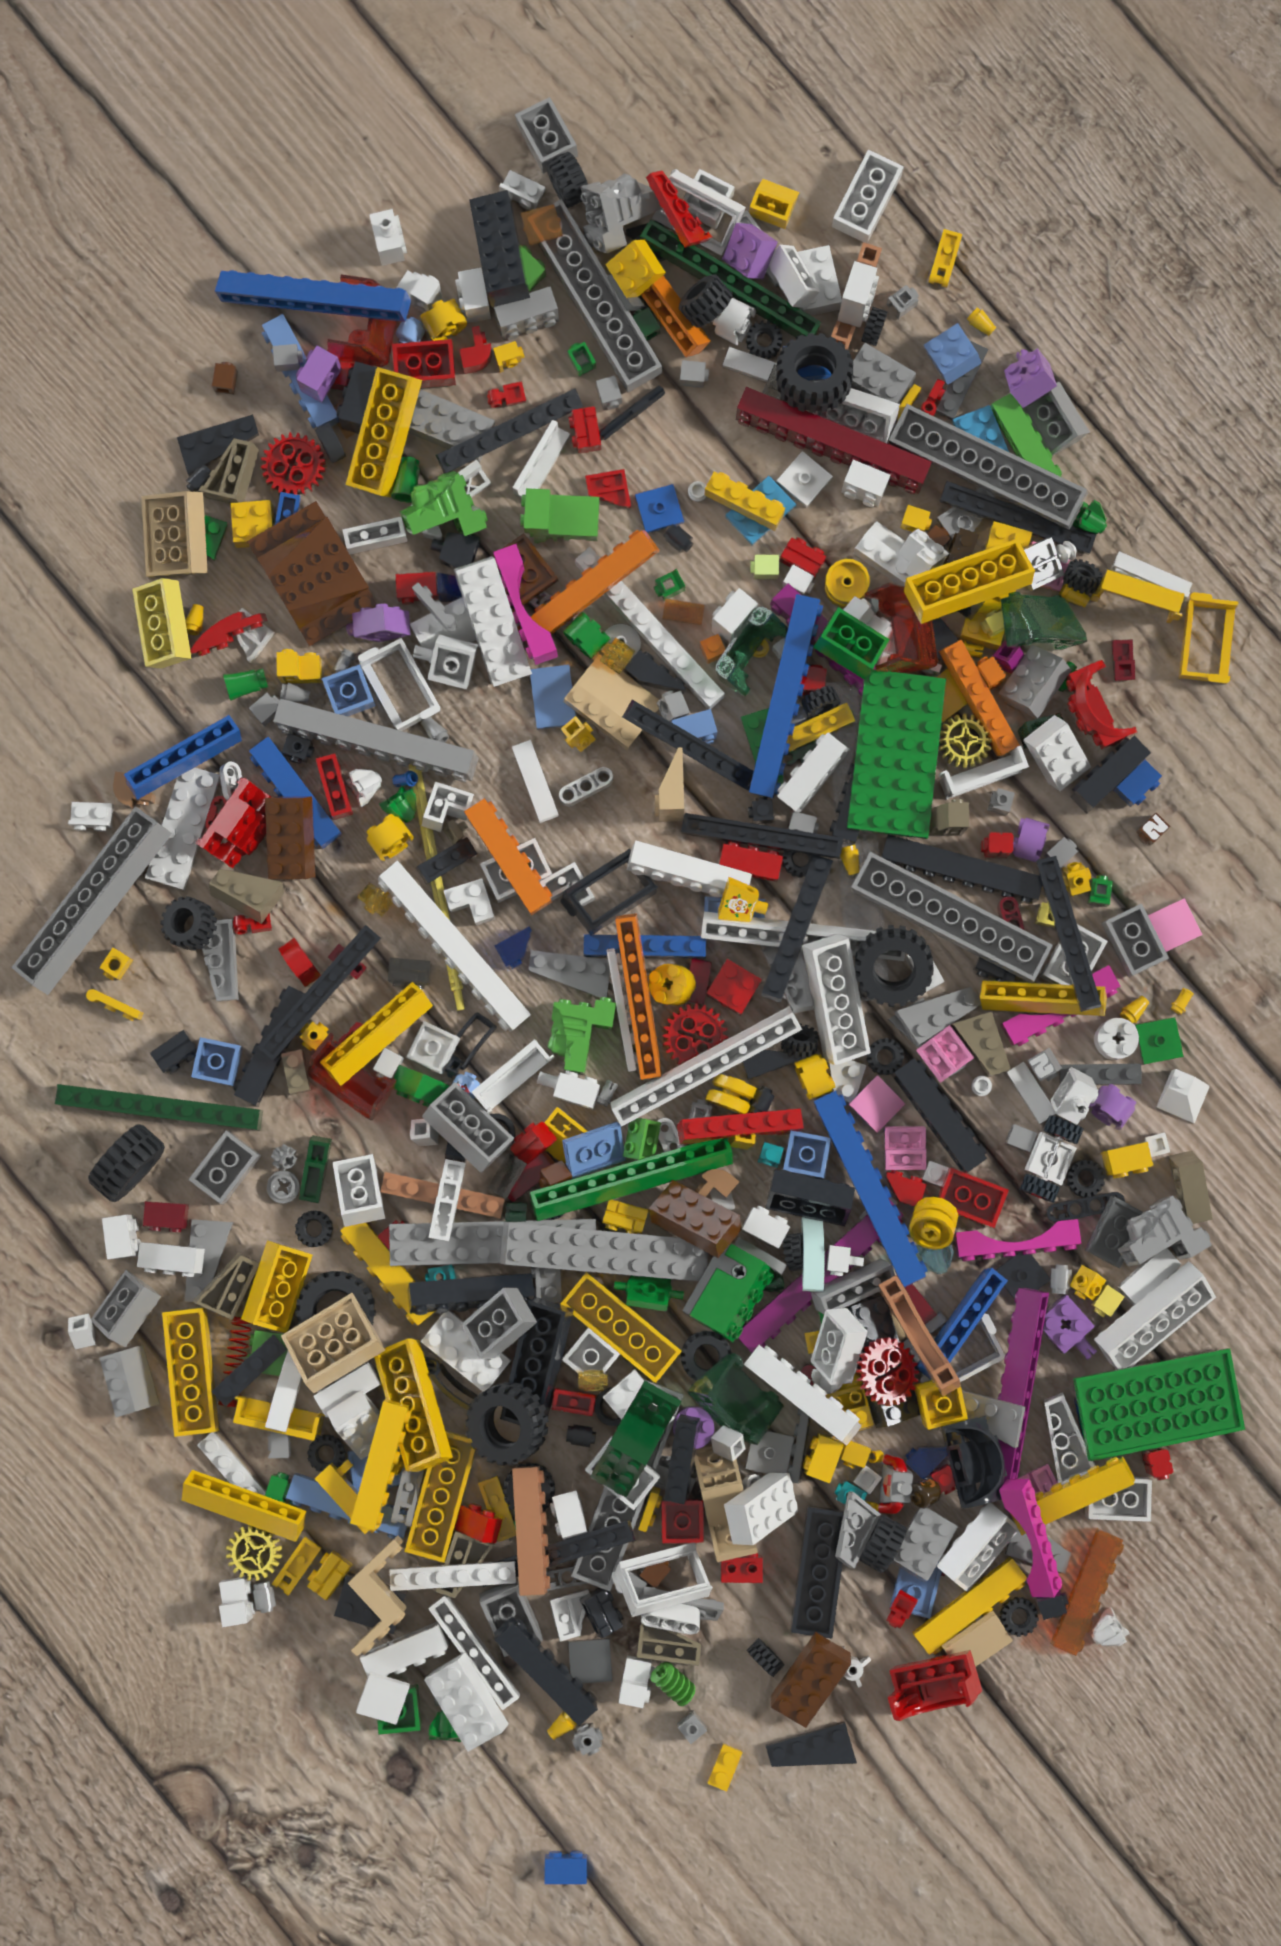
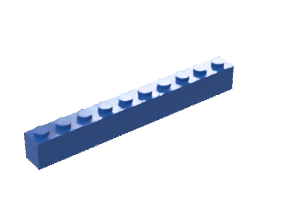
M234 270L221 271L215 288V293L221 302L401 322L406 321L411 304L407 291L402 288L391 289L383 286L353 285L346 282L335 283L327 280L297 279L290 276L278 277L271 274L259 275L253 272L240 273Z
M796 594L749 793L774 798V795L779 794L778 789L781 783H778L779 775H783L785 763H782L784 755L788 756L790 748L787 740L789 735H793L795 727L792 719L793 715H798L800 704L796 703L798 696H802L804 684H801L803 676H807L809 665L806 664L807 657H811L814 645L811 644L812 636L816 637L819 625H816L817 616L821 617L823 611L820 599Z
M834 1091L815 1100L814 1105L902 1285L905 1288L926 1278L925 1273L928 1270L923 1260L919 1262L916 1256L919 1252L915 1243H910L907 1235L910 1233L905 1223L901 1224L898 1219L900 1213L897 1206H892L888 1199L891 1197L887 1186L883 1187L880 1182L882 1176L877 1167L873 1168L870 1162L873 1160L869 1149L865 1150L862 1142H864L860 1131L856 1132L853 1127L855 1120L851 1112L846 1113L844 1106L847 1104L842 1094L838 1095Z

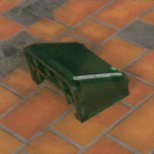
M1011 592L1008 594V597L1001 599L1007 647H1016L1017 644L1025 642V645L1046 643L1054 644L1055 650H1064L1087 642L1085 630L1067 600L1062 598L1061 595L1046 597L1021 595V592Z
M762 606L754 608L717 661L715 666L717 678L726 686L746 697L751 688L746 683L749 675L743 669L764 638L770 642H773V638L776 636L786 638L788 627L769 609Z
M735 1353L727 1354L695 1381L687 1392L721 1427L724 1425L743 1434L744 1442L758 1445L784 1405L778 1400L779 1396L776 1393L762 1391L741 1370L744 1364L742 1363L743 1359Z

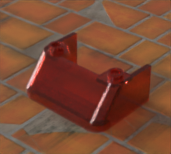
M343 274L340 276V281L348 284H364L372 287L382 286L371 278ZM369 318L367 330L357 329L352 331L348 342L328 339V352L337 356L341 362L355 363L356 361L370 366L383 367L390 361L397 321Z
M887 583L865 593V597L878 600V607L882 614L891 617L896 654L888 656L887 662L875 666V669L883 672L907 673L936 667L938 658L932 620L921 624L904 593L905 586Z
M330 1032L310 1057L307 1073L315 1082L366 1119L372 1121L393 1092L397 1080L393 1078L391 1081L385 1076L383 1078L377 1077L376 1079L361 1068L340 1086L331 1078L320 1063L341 1044L338 1041H332L334 1034Z

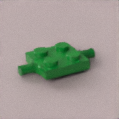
M630 1275L627 1283L615 1281L614 1290L626 1291L627 1306L667 1312L668 1302L671 1298L683 1300L684 1291L672 1290L671 1279Z

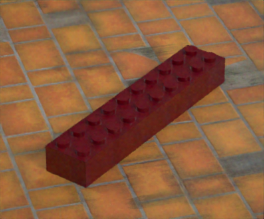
M749 387L745 388L737 406L736 420L740 425L745 427L750 425L757 428L756 430L762 434H772L779 441L786 442L787 440L799 449H809L816 456H826L833 463H843L848 465L849 468L853 460L889 474L888 485L893 487L900 486L904 488L905 492L910 494L920 493L932 463L929 460L806 410L804 412L799 411L796 406L793 408L786 402Z

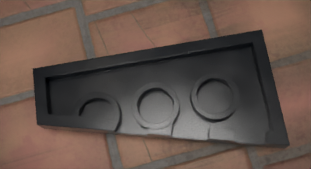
M252 414L177 437L188 476L198 467L201 468L203 464L208 466L212 461L222 457L234 438L249 442L259 436V432Z

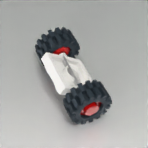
M1049 1115L1043 1131L1050 1135L1039 1132L1025 1170L1040 1177L1025 1174L1020 1190L1054 1203L1060 1189L1055 1184L1062 1186L1077 1149L1063 1141L1066 1140L1070 1143L1078 1144L1084 1129L1072 1122Z

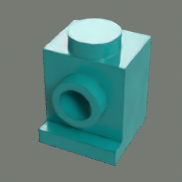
M764 1142L758 1163L777 1168L784 1148Z
M453 1264L428 1269V1273L425 1274L426 1281H438L436 1279L438 1273L443 1274V1280L456 1279Z
M846 1480L842 1484L839 1482L834 1491V1494H836L835 1499L845 1505L847 1492H854L863 1500H865L868 1494L865 1490Z

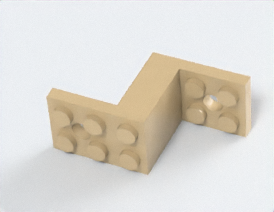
M712 1444L696 1449L694 1462L717 1562L758 1553L756 1544L739 1545L729 1541L731 1534L724 1504L744 1491L737 1459L732 1462L715 1454ZM713 1460H720L716 1463H712Z
M398 1535L348 1582L350 1587L381 1619L352 1648L351 1651L356 1656L360 1653L365 1655L375 1644L373 1641L376 1638L380 1641L390 1630L389 1626L391 1624L397 1625L406 1615L404 1613L407 1608L406 1605L376 1574L387 1563L385 1559L388 1556L392 1559L401 1551L402 1547L400 1545L403 1540Z

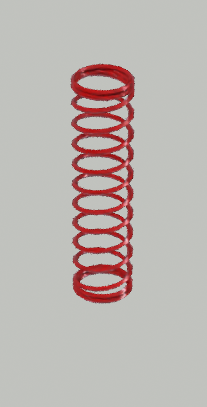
M234 1316L232 1321L236 1322H231L232 1325L249 1330H230V1333L247 1338H229V1341L245 1345V1347L229 1346L227 1349L241 1352L245 1355L225 1356L244 1362L245 1360L236 1357H245L248 1354L238 1349H246L250 1346L239 1341L250 1340V1337L238 1332H251L252 1329L239 1324L251 1323L242 1320V1317ZM224 1363V1365L229 1366V1367H233V1368H237V1366H234V1365H241V1364H242V1363ZM223 1371V1373L227 1375H230L233 1372ZM219 1400L218 1405L224 1406L223 1403ZM232 1400L227 1407H237L238 1401Z

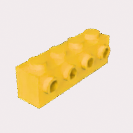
M713 472L705 487V496L776 531L785 513V507H783L781 502L775 499L771 501L765 498L762 492L752 491L747 488L746 484L730 480V477L723 472Z

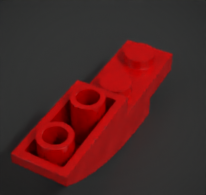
M237 612L227 616L200 636L190 649L191 654H198L200 657L210 654V649L217 648V650L229 647L228 643L234 642L232 635L245 633L244 629L251 627V630L263 627L262 623L268 621L266 614L258 613L246 618L245 612Z

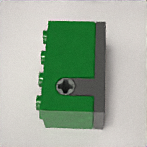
M730 1243L719 1258H712L682 1311L698 1323L734 1342L735 1338L738 1339L740 1337L745 1321L751 1318L754 1305L762 1299L765 1286L769 1285L773 1280L774 1270L764 1261Z

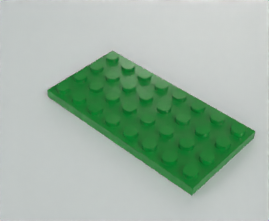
M873 669L864 680L847 829L928 839L946 685L945 678Z
M1230 1348L1073 1378L1088 1461L1245 1430Z

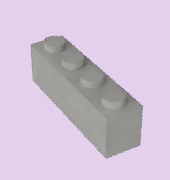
M878 1259L825 1284L823 1292L810 1291L815 1308L822 1314H825L826 1310L845 1308L879 1292V1284L894 1277L895 1273L892 1264L883 1259Z

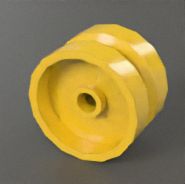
M842 559L835 562L828 570L824 582L825 594L832 604L845 608L854 596L860 600L865 598L870 584V576L862 563L854 559Z
M718 1074L713 1077L712 1084L722 1089V1092L710 1089L705 1100L740 1114L748 1113L750 1105L748 1102L740 1099V1096L752 1099L757 1088L729 1075Z
M926 1197L918 1201L914 1207L913 1217L909 1225L911 1238L918 1245L928 1249L936 1250L949 1246L953 1241L957 1226L958 1212L950 1202L943 1198Z

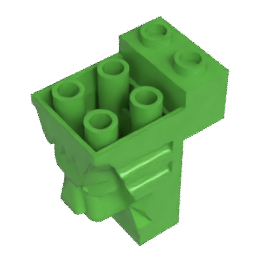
M453 470L437 476L438 480L429 481L425 485L414 486L411 492L413 506L399 511L406 530L413 535L452 519L457 532L464 536L487 528L485 522L488 519L485 511H481L480 508L473 504L470 494H467L464 489L467 485L463 475Z
M526 488V495H522L521 507H525V514H521L520 527H524L525 533H530V537H533L535 544L546 542L547 539L557 541L559 538H563L564 541H569L570 539L598 541L599 497L551 495L550 489Z
M600 997V1000L595 1001L594 1008L591 1007L590 1003L579 1002V1005H573L570 1000L559 999V1002H554L552 1021L554 1023L551 1029L552 1035L548 1042V1049L553 1054L565 1058V1072L567 1070L585 1075L592 1028L613 1030L616 1003L612 1001L613 999Z

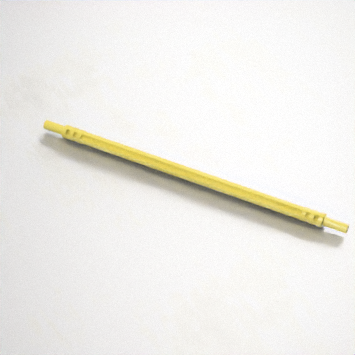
M409 764V770L418 775V782L412 788L416 794V809L427 861L437 855L433 830L421 826L428 805L422 771L417 770L416 766ZM442 876L431 882L434 903L450 920ZM446 964L457 1011L465 1010L461 991L463 990V985L458 977L459 973L455 968L451 969Z

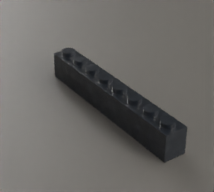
M889 834L886 837L881 855L882 858L895 865L903 866V869L909 872L918 870L922 871L924 876L935 878V875L943 877V881L949 883L958 881L962 882L964 887L974 888V886H977L986 893L993 894L994 891L999 892L1004 898H1021V902L1026 904L1036 903L1039 900L1042 889L1040 875Z

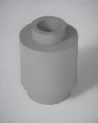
M1056 1265L1055 1269L1051 1268L1050 1288H1052V1293L1069 1294L1072 1270L1068 1269V1265Z
M270 1581L253 1584L254 1590L252 1592L256 1610H260L261 1613L273 1611L272 1607L276 1606V1601Z

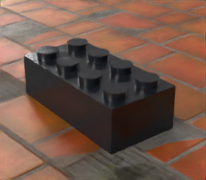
M1135 735L1131 739L1126 737L1115 748L1116 753L1112 750L1100 762L1102 764L1101 767L1097 765L1086 775L1087 781L1083 778L1072 789L1074 793L1070 797L1086 814L1151 754Z
M775 1170L769 1187L765 1209L845 1227L852 1209L855 1187H850V1185L845 1183H833L827 1179L810 1178L805 1174L797 1175L787 1170Z

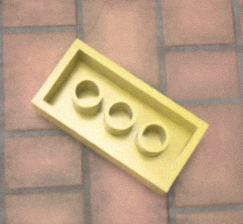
M162 578L133 588L145 667L162 669L192 659L179 581Z

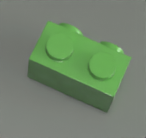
M636 1118L629 1122L623 1157L641 1160L654 1156L661 1122Z

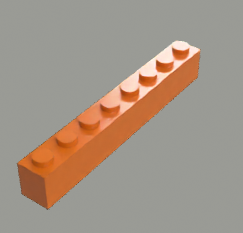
M636 530L629 536L630 540L625 544L623 542L619 543L613 548L614 552L612 554L601 557L597 561L598 565L584 570L581 573V578L577 581L574 579L566 585L567 589L550 597L551 601L546 605L543 603L534 610L536 613L531 616V619L552 635L660 550L646 531ZM520 625L517 627L518 632H519V630H521V626H520Z
M637 913L616 916V928L640 1078L642 1080L661 1077L662 1069Z

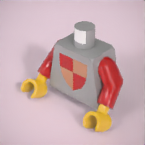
M881 1450L870 1451V1453L875 1455V1459H868L869 1462H883L879 1497L880 1504L878 1505L876 1502L866 1501V1503L877 1512L879 1511V1513L896 1514L902 1509L904 1504L911 1501L913 1474L907 1469L903 1459L888 1454L884 1455Z

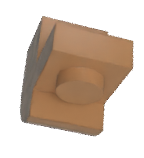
M115 771L113 791L116 798L122 804L131 809H134L135 801H137V805L148 806L149 803L155 804L156 796L153 793H149L137 800L126 783L125 773Z
M713 1169L701 1176L707 1183L705 1185L701 1183L695 1192L707 1197L714 1188L727 1198L739 1184V1181L727 1171Z

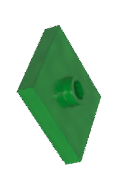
M1176 1017L1135 1025L1139 1035L1138 1044L1143 1065L1184 1057Z

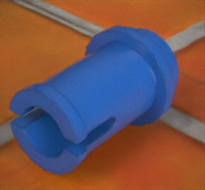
M411 770L406 771L404 774L393 776L395 787L406 785L412 787L418 782V775Z

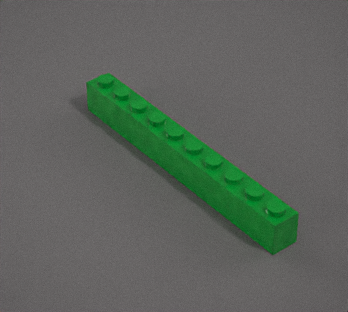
M727 1138L681 1147L530 1192L532 1207L537 1221L545 1220L667 1184L672 1180L677 1181L733 1164L732 1149Z

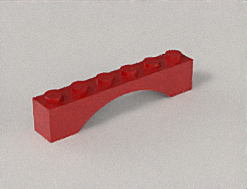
M801 1108L682 1119L677 1124L680 1145L744 1135H787L791 1131L800 1132L804 1128Z

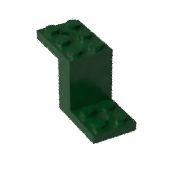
M644 1380L590 1477L599 1484H603L614 1490L615 1493L627 1498L646 1467L681 1401Z

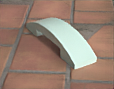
M801 1217V1232L803 1233V1291L823 1292V1221Z

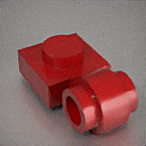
M937 379L927 400L921 405V411L932 416L935 415L937 409L935 402L936 400L940 401L946 391L943 389L944 381Z
M522 381L503 385L504 392H500L499 389L488 391L487 401L491 408L501 407L504 400H506L507 406L526 403Z
M270 913L262 924L252 918L247 919L244 915H237L232 921L233 930L237 935L246 934L249 927H251L252 933L272 931Z
M900 1589L890 1607L891 1612L886 1619L889 1625L895 1629L897 1627L901 1629L905 1620L909 1619L918 1599Z

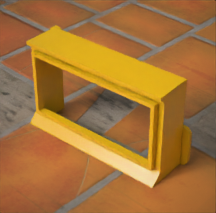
M1107 569L1096 593L1090 597L1091 601L1098 602L1103 592L1108 591L1169 611L1166 623H1171L1173 619L1179 620L1182 617V614L1179 612L1185 594Z
M1191 593L1186 606L1179 679L1229 683L1230 676H1228L1232 635L1235 609L1238 606V601L1212 599V595L1206 593ZM1194 607L1226 610L1219 674L1187 671Z
M235 1396V1399H238L233 1423L312 1441L315 1440L317 1434L321 1435L325 1417L323 1412L315 1413L293 1408L285 1433L265 1427L271 1402Z

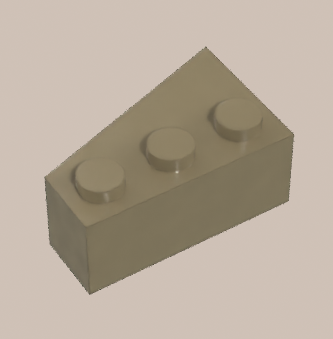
M234 438L220 458L221 461L216 469L211 471L209 479L198 491L203 492V496L208 499L225 503L244 502L259 449L252 442Z
M952 799L951 802L931 809L929 836H962L969 828V802H964L963 799Z
M220 869L209 883L211 896L261 924L284 894L283 882Z
M992 1011L951 1025L988 1077L1011 1070Z
M1193 1151L1168 1156L1176 1186V1197L1182 1204L1184 1215L1188 1216L1193 1224L1213 1220L1203 1162Z
M237 1253L193 1299L194 1303L233 1320L259 1263L254 1259Z
M456 1530L444 1565L482 1563L495 1543H483ZM463 1587L436 1588L435 1592L455 1598Z
M641 1622L636 1658L699 1666L700 1643L680 1633L645 1626Z

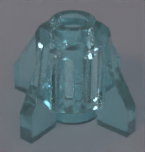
M920 1245L917 1246L919 1255L931 1272L943 1274L948 1271L954 1253L952 1245L936 1250L924 1248Z

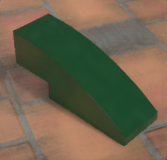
M314 1135L310 1138L299 1200L319 1204L332 1139Z

